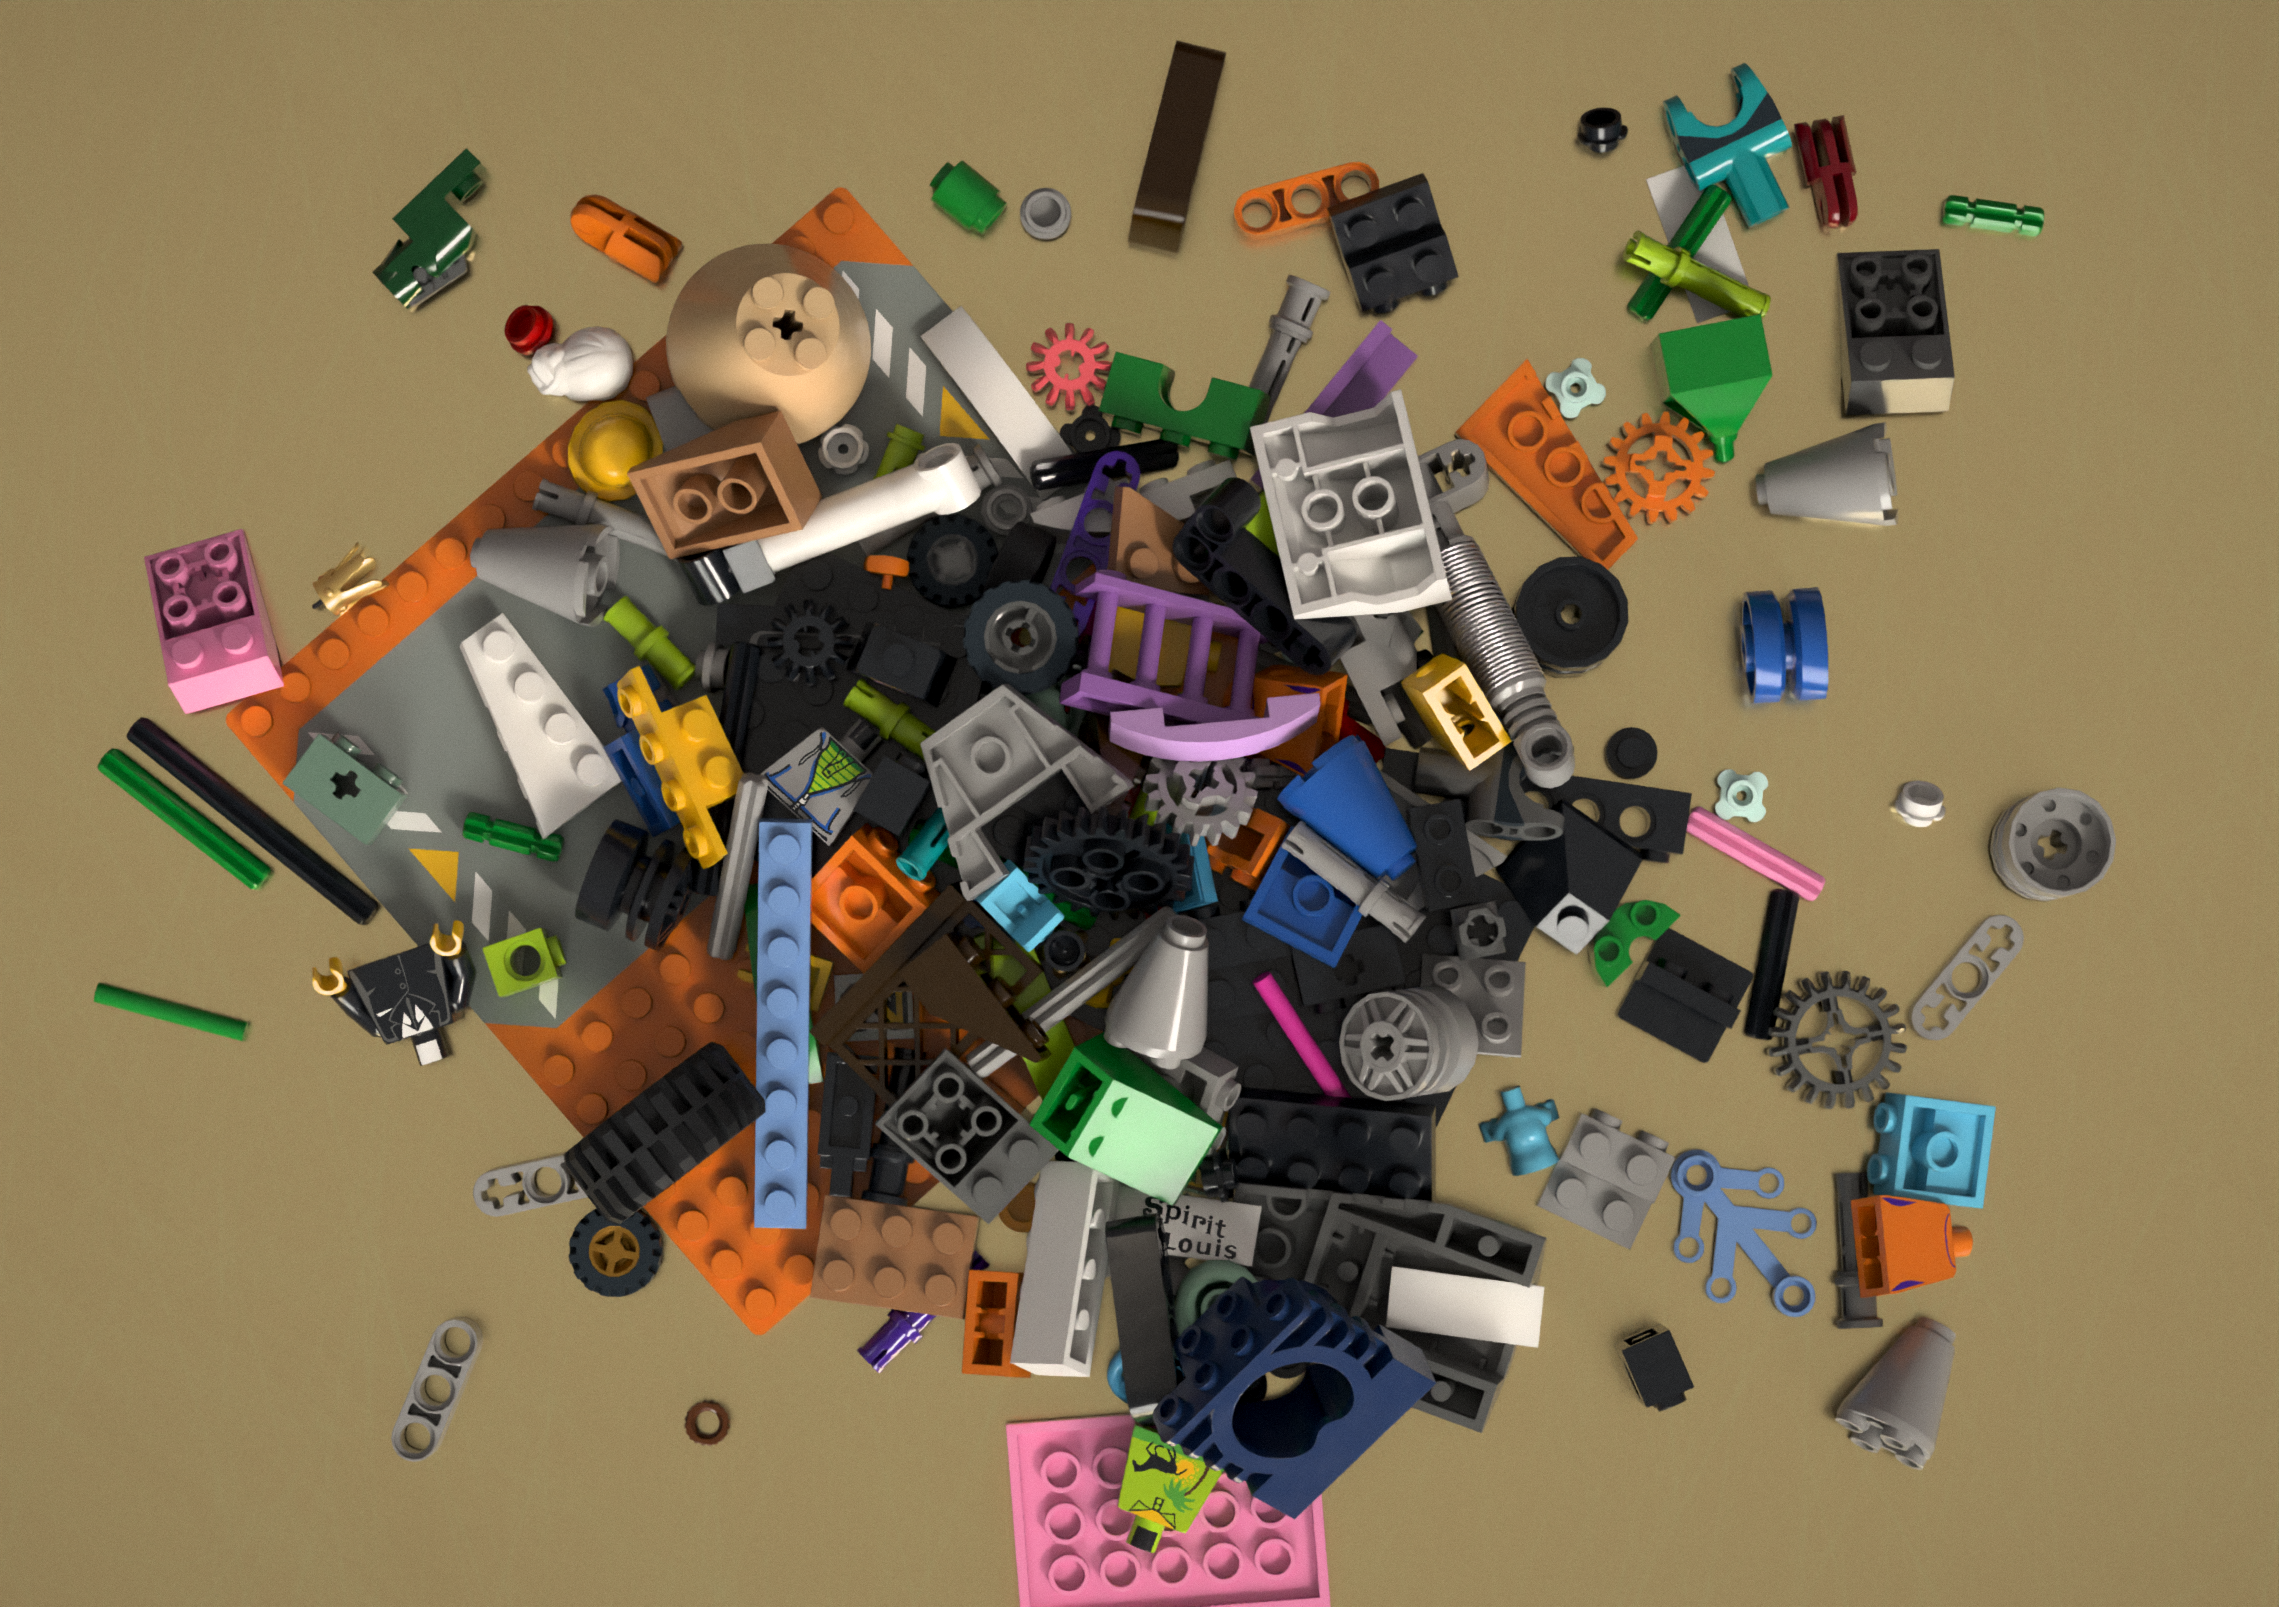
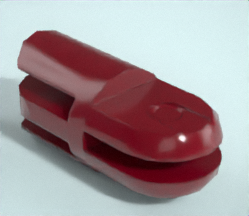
M1844 115L1833 117L1831 125L1826 118L1814 120L1812 127L1807 122L1794 124L1806 185L1813 187L1821 222L1826 227L1834 229L1838 228L1840 221L1844 227L1852 225L1858 215L1857 197L1852 179L1856 175V168Z

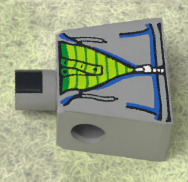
M860 719L839 741L821 727L760 775L765 776L768 780L767 790L799 819H813L812 831L828 846L832 847L856 812L853 809L874 774L862 761L882 739Z

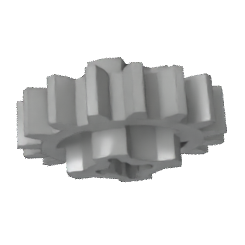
M1244 756L1202 762L1176 761L1153 757L1147 772L1148 775H1146L1142 787V792L1148 794L1144 808L1145 811L1158 810L1154 825L1158 823L1169 824L1173 827L1171 833L1188 834L1191 846H1197L1200 836H1207L1210 844L1216 846L1222 832L1233 839L1237 835L1240 824L1245 826L1248 824L1258 791L1252 789L1256 776L1254 772H1241L1246 760ZM1204 785H1208V786H1207L1206 788H1204V790L1201 792V789L1203 788V786H1204ZM1199 791L1196 798H1192Z

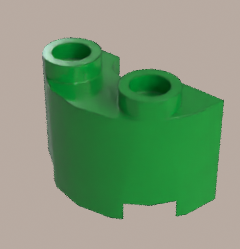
M1650 900L1619 903L1610 921L1592 938L1588 948L1590 968L1600 985L1608 987L1633 963L1629 955V948L1633 940L1643 936L1648 940L1653 939L1656 941L1681 915L1666 904Z

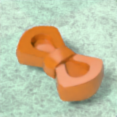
M871 555L865 558L863 569L872 574L883 575L881 588L891 590L893 577H907L909 562L893 556Z

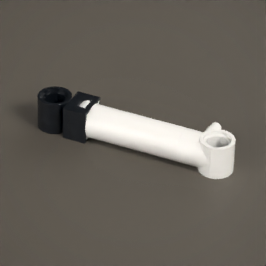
M946 443L936 446L925 453L918 454L912 465L821 499L803 530L676 559L698 604L703 606L713 605L730 598L740 589L744 594L777 581V572L934 511L940 515L958 512L975 502L980 496L981 489L960 445Z

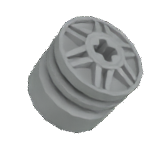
M2059 787L2019 799L2003 811L1993 828L1990 852L1995 871L2009 889L2027 899L2050 901L2085 892L2102 880L2114 859L2116 837L2111 818L2098 801L2082 791ZM2051 836L2050 845L2057 848L2056 853L2043 857L2044 848L2037 845L2038 840Z
M1433 985L1368 994L1352 1006L1343 1021L1339 1040L1342 1065L1352 1083L1367 1096L1383 1101L1450 1091L1463 1082L1475 1064L1479 1044L1476 1022L1467 1005L1450 990Z

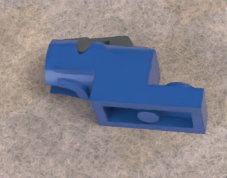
M649 664L642 666L641 670L661 712L679 706V702L669 691V687L655 669L651 668ZM620 679L602 690L609 701L617 727H623L627 734L603 748L652 837H655L681 822L676 811H671L663 799L661 792L662 781L655 766L649 764L641 752L639 745L640 734L632 718H628L619 705L617 682Z

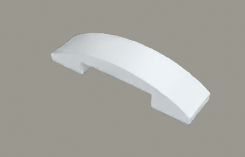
M962 306L920 336L1011 456L1013 462L1032 487L1033 484L1030 478L1032 462L1072 454L1024 386ZM1061 487L1041 491L1034 490L1044 501Z

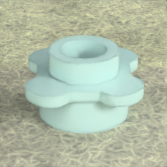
M1576 358L1572 361L1571 367L1561 373L1552 372L1546 378V389L1554 393L1557 402L1560 404L1559 411L1566 418H1576L1581 409L1591 403L1600 404L1606 396L1605 387L1597 383L1591 374L1592 365L1587 359ZM1577 383L1580 385L1578 393L1571 391L1572 384Z
M1732 769L1724 770L1719 774L1717 783L1721 789L1719 793L1720 801L1715 805L1716 814L1723 820H1729L1733 816L1746 817L1750 822L1760 821L1766 814V809L1762 804L1763 791L1768 787L1766 776L1761 772H1753L1751 775H1739ZM1739 791L1746 793L1745 800L1740 801L1737 799Z

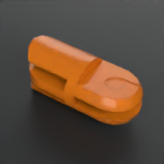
M585 195L577 202V205L570 213L572 229L582 240L653 283L659 280L663 271L666 270L682 248V241L601 195Z

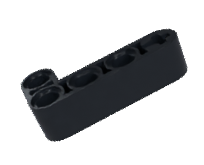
M1237 477L1227 478L1195 510L1175 536L1172 543L1173 553L1186 570L1298 667L1309 674L1324 675L1354 644L1356 639L1354 624L1348 616L1294 619L1280 557L1246 529L1260 510V497L1254 487L1244 479Z
M1159 1213L1107 1221L1105 1225L1127 1403L1132 1418L1144 1427L1155 1425L1153 1420L1154 1409L1163 1397L1172 1392L1186 1378L1174 1349V1342L1179 1338L1165 1229Z

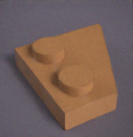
M1115 486L1107 570H1114L1125 574L1128 581L1169 592L1209 595V589L1186 570L1173 553V540L1185 524L1132 488Z

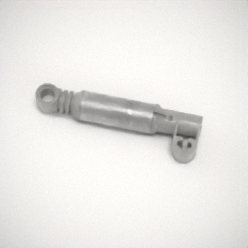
M1458 439L1450 441L1418 456L1453 599L1437 603L1435 606L1442 617V621L1448 628L1447 631L1450 633L1463 662L1468 667L1493 711L1498 713L1499 717L1503 719L1502 723L1508 730L1510 739L1514 741L1513 745L1523 763L1527 777L1539 787H1558L1567 782L1574 772L1575 756L1571 737L1560 721L1557 720L1555 711L1551 709L1552 705L1548 698H1546L1544 691L1546 685L1544 672L1532 653L1533 650L1530 648L1531 646L1521 631L1522 629L1519 627L1517 619L1506 601L1507 599L1498 586L1499 584L1490 570L1491 568L1488 566L1480 546L1472 536L1465 535L1454 514L1476 503L1487 492L1490 479L1485 455L1482 449L1470 440ZM1463 468L1469 475L1461 477L1460 473L1456 470ZM1441 471L1447 483H1451V489L1445 492L1442 491L1434 476ZM1548 747L1555 748L1561 752L1560 757L1551 763H1541L1534 758L1537 752Z

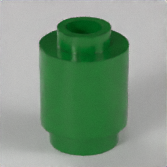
M963 160L955 167L947 162L929 185L935 190L931 198L932 202L968 231L974 228L981 235L993 225L1007 206V202L999 196L1001 191Z

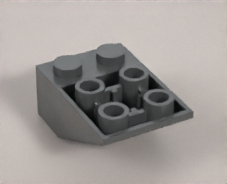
M1940 250L1837 253L1841 374L1846 415L1949 411L1955 375Z
M947 1048L932 1061L875 1122L877 1127L987 1224L994 1220L1059 1151V1149L1029 1125L1034 1117L987 1078L977 1076L966 1062Z

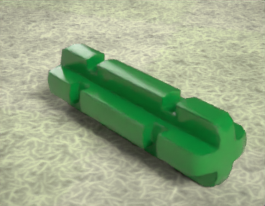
M1950 195L1945 199L1942 214L1943 222L1946 224L1963 226L1965 222H1968L1970 227L2009 233L2013 229H2017L2018 234L2037 236L2042 232L2045 217L2044 210L2041 207L2024 205L2022 209H2018L2017 204L1978 198L1974 202H1969L1968 197Z
M475 812L468 813L462 830V836L465 839L480 843L487 840L491 846L525 855H531V852L536 853L537 858L552 862L559 860L564 845V838L561 835L551 833L542 839L541 834L537 833L536 828L498 818L495 821H491L490 816Z

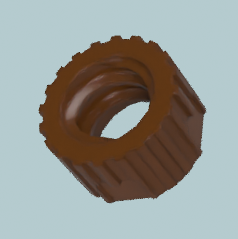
M714 1400L698 1401L695 1405L691 1406V1409L687 1411V1416H685L686 1423L684 1428H686V1434L689 1435V1438L695 1444L701 1443L702 1446L705 1444L711 1447V1445L718 1444L727 1436V1430L730 1429V1418L725 1407L721 1406L719 1402H714ZM704 1411L714 1412L719 1419L718 1430L710 1435L700 1433L695 1425L697 1416Z

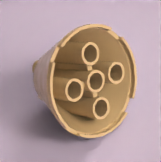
M753 244L734 248L718 255L703 265L688 280L678 295L669 317L666 334V355L672 380L677 391L680 390L686 402L697 414L696 417L714 431L736 420L781 410L798 445L812 440L829 430L854 405L867 378L871 357V339L868 322L859 299L845 279L834 268L818 257L798 248L779 244Z

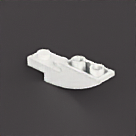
M1208 460L1190 468L1185 477L1171 482L1167 478L1157 479L1141 487L1139 492L1143 497L1185 524L1195 512V508H1198L1224 480L1237 476L1230 460L1216 464L1214 460ZM1109 478V485L1105 496L1095 490L1092 499L1107 500L1113 504L1115 486L1118 487L1121 482L1128 483L1127 478L1113 482L1112 478ZM1085 493L1068 500L1064 496H1057L1040 503L1036 507L1037 511L1030 513V525L1055 536L1056 543L1066 545ZM1098 509L1093 510L1086 516L1084 527L1089 535L1094 538H1104L1111 534L1112 516L1110 513Z

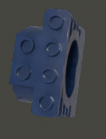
M1240 1277L1228 1290L1220 1294L1217 1300L1192 1325L1188 1326L1174 1342V1349L1186 1378L1172 1392L1162 1398L1154 1409L1153 1420L1162 1442L1171 1447L1180 1444L1185 1455L1192 1459H1197L1200 1456L1203 1457L1207 1467L1214 1471H1219L1223 1468L1227 1477L1236 1483L1246 1481L1253 1497L1296 1519L1436 1384V1381L1422 1349L1381 1325H1378L1372 1331L1368 1322L1359 1316L1350 1318L1346 1309L1340 1306L1336 1299L1322 1287L1304 1280L1298 1281L1292 1277L1286 1280L1268 1279L1254 1283L1245 1277ZM1293 1363H1316L1307 1366L1303 1380L1290 1393L1272 1400L1253 1403L1238 1402L1243 1392L1264 1374Z

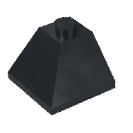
M1562 798L1552 810L1559 812L1565 818L1563 834L1549 840H1522L1506 857L1504 862L1497 866V872L1535 926L1577 955L1610 921L1643 861V855Z

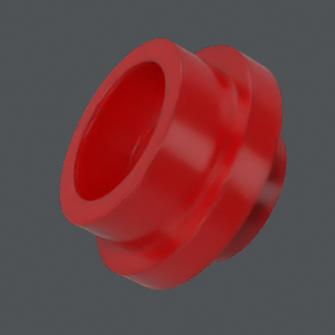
M522 305L516 308L508 317L505 324V337L510 342L512 349L519 354L525 356L535 354L536 350L547 345L552 335L553 318L550 312L541 306Z

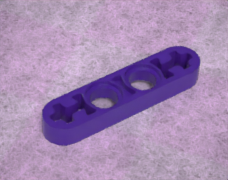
M1109 452L1099 459L1094 468L1050 587L1056 593L1058 588L1062 587L1068 593L1075 594L1076 586L1070 583L1066 575V568L1074 559L1086 558L1095 565L1096 571L1108 569L1111 534L1104 538L1092 537L1085 530L1084 520L1090 512L1098 509L1105 510L1112 516V503L1107 500L1092 499L1095 490L1105 496L1109 485V477L1102 474L1105 467L1113 469L1117 462L1124 463L1126 465L1125 473L1132 477V480L1129 484L1121 482L1118 487H1130L1137 491L1141 474L1139 465L1126 452ZM1088 599L1086 606L1075 601L1072 613L1078 622L1079 638L1086 629L1096 600Z

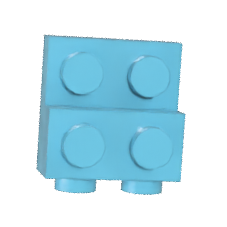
M1886 1092L1885 1102H1881L1876 1107L1873 1120L1875 1130L1881 1133L1878 1154L1871 1156L1867 1166L1868 1180L1871 1184H1874L1873 1194L1983 1209L1996 1107Z

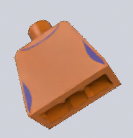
M1271 665L1256 673L1250 709L1255 711L1256 717L1264 718L1266 700L1269 697L1319 693L1320 696L1318 718L1314 725L1291 740L1258 754L1304 776L1314 767L1312 762L1339 742L1348 674L1328 671L1324 675H1313L1305 672L1300 667L1287 665ZM1233 681L1225 691L1223 697L1224 708L1230 706Z
M1878 1195L1851 1200L1860 1298L1896 1294L1953 1278L1956 1273L1955 1257L1968 1256L1972 1250L1973 1239L1970 1230L1966 1226H1952L1950 1209L1944 1203L1890 1195Z

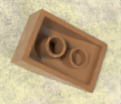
M781 410L736 420L633 466L627 472L669 559L803 530L822 499V495Z

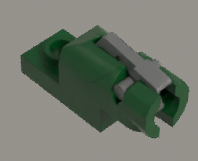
M467 148L392 218L409 237L404 242L398 239L382 263L372 273L407 309L410 306H418L467 272L465 254L470 251L477 233L450 204L456 198L461 202L469 198L482 185L483 180L479 176L486 170Z

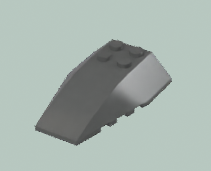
M1240 1182L1232 1202L1262 1206L1252 1267L1241 1266L1247 1268L1257 1281L1268 1279L1286 1280L1292 1277L1298 1281L1304 1280L1316 1284L1329 1292L1339 1305L1346 1309L1350 1318L1353 1316L1363 1318L1368 1322L1372 1331L1378 1325H1381L1422 1349L1436 1384L1412 1408L1482 1433L1509 1373L1517 1345L1386 1327L1392 1266L1513 1282L1530 1288L1532 1285H1538L1547 1238L1447 1202Z

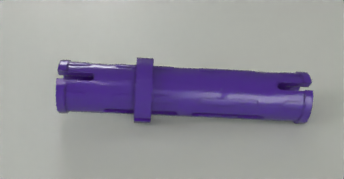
M975 1250L972 1270L983 1271L990 1264ZM892 1309L887 1314L890 1319L862 1347L860 1346L857 1351L880 1374L883 1368L911 1341L916 1344L923 1337L920 1332L936 1317L935 1315Z

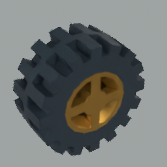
M597 1208L588 1213L574 1228L575 1230L569 1242V1261L572 1264L573 1273L577 1279H580L590 1291L606 1297L627 1296L644 1288L658 1272L663 1256L661 1234L653 1223L654 1221L648 1215L641 1212L640 1209L619 1225L606 1221Z

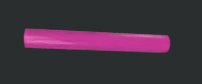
M1270 971L1256 977L1252 982L1324 1094L1333 1097L1351 1098Z

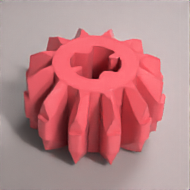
M1066 323L1064 329L1065 340L1059 341L1056 332L1049 328L1045 330V335L1052 346L1050 349L1040 343L1034 342L1032 344L1031 351L1043 358L1044 362H1029L1026 364V371L1032 374L1045 373L1043 377L1031 384V389L1034 393H1037L1049 386L1052 387L1046 397V405L1053 407L1060 394L1066 395V411L1072 412L1075 409L1074 395L1081 394L1084 403L1088 407L1095 404L1094 397L1088 388L1091 385L1095 389L1104 392L1107 382L1096 376L1095 373H1109L1112 362L1095 361V359L1104 355L1109 350V346L1106 342H1101L1091 349L1088 347L1094 336L1093 329L1087 328L1078 341L1074 340V324ZM1071 355L1072 361L1077 356L1084 362L1078 367L1080 375L1078 378L1069 380V376L1066 374L1063 379L1056 373L1061 369L1060 358L1063 356Z

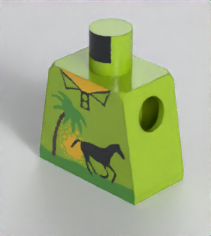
M1135 1421L1118 1499V1508L1136 1515L1126 1543L1141 1550L1155 1553L1165 1526L1186 1534L1224 1469L1222 1468L1219 1471L1210 1469L1205 1465L1203 1457L1200 1456L1197 1459H1192L1183 1453L1180 1444L1174 1447L1167 1445L1161 1441L1157 1429L1150 1426L1144 1427Z

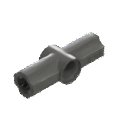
M1496 900L1450 909L1452 919L1450 932L1453 944H1457L1460 961L1506 952L1503 939L1506 936V927L1503 917H1499Z

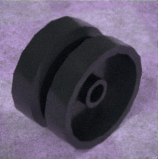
M1558 557L1539 566L1522 584L1511 608L1519 627L1522 629L1521 631L1533 650L1532 653L1542 668L1541 670L1554 677H1578L1598 668L1621 643L1629 622L1628 599L1619 580L1602 564L1584 557ZM1564 608L1572 609V618H1579V621L1574 624L1566 623L1561 617V612Z

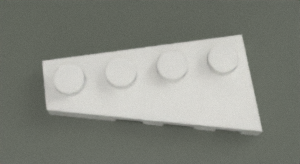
M503 613L460 644V649L485 707H488L497 727V735L504 751H507L516 771L519 786L525 799H528L535 815L536 825L542 839L549 836L622 782L603 748L604 745Z

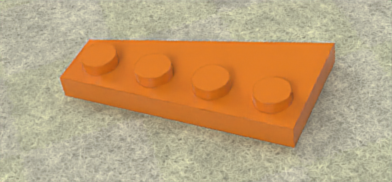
M1526 359L1455 432V435L1459 439L1470 440L1477 444L1484 452L1487 466L1580 557L1600 563L1608 570L1638 540V537L1617 503L1613 500L1614 498L1606 485L1597 475L1580 443L1576 441L1563 420L1551 396L1547 394L1530 362Z

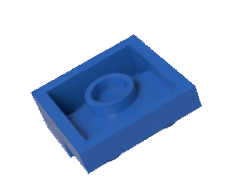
M1293 826L1290 827V829H1289L1288 833L1286 834V836H1285L1283 842L1287 839L1288 835L1292 832V830H1293L1295 827H1293ZM1280 846L1242 920L1335 968L1362 914L1357 911L1359 906L1350 900L1349 897Z

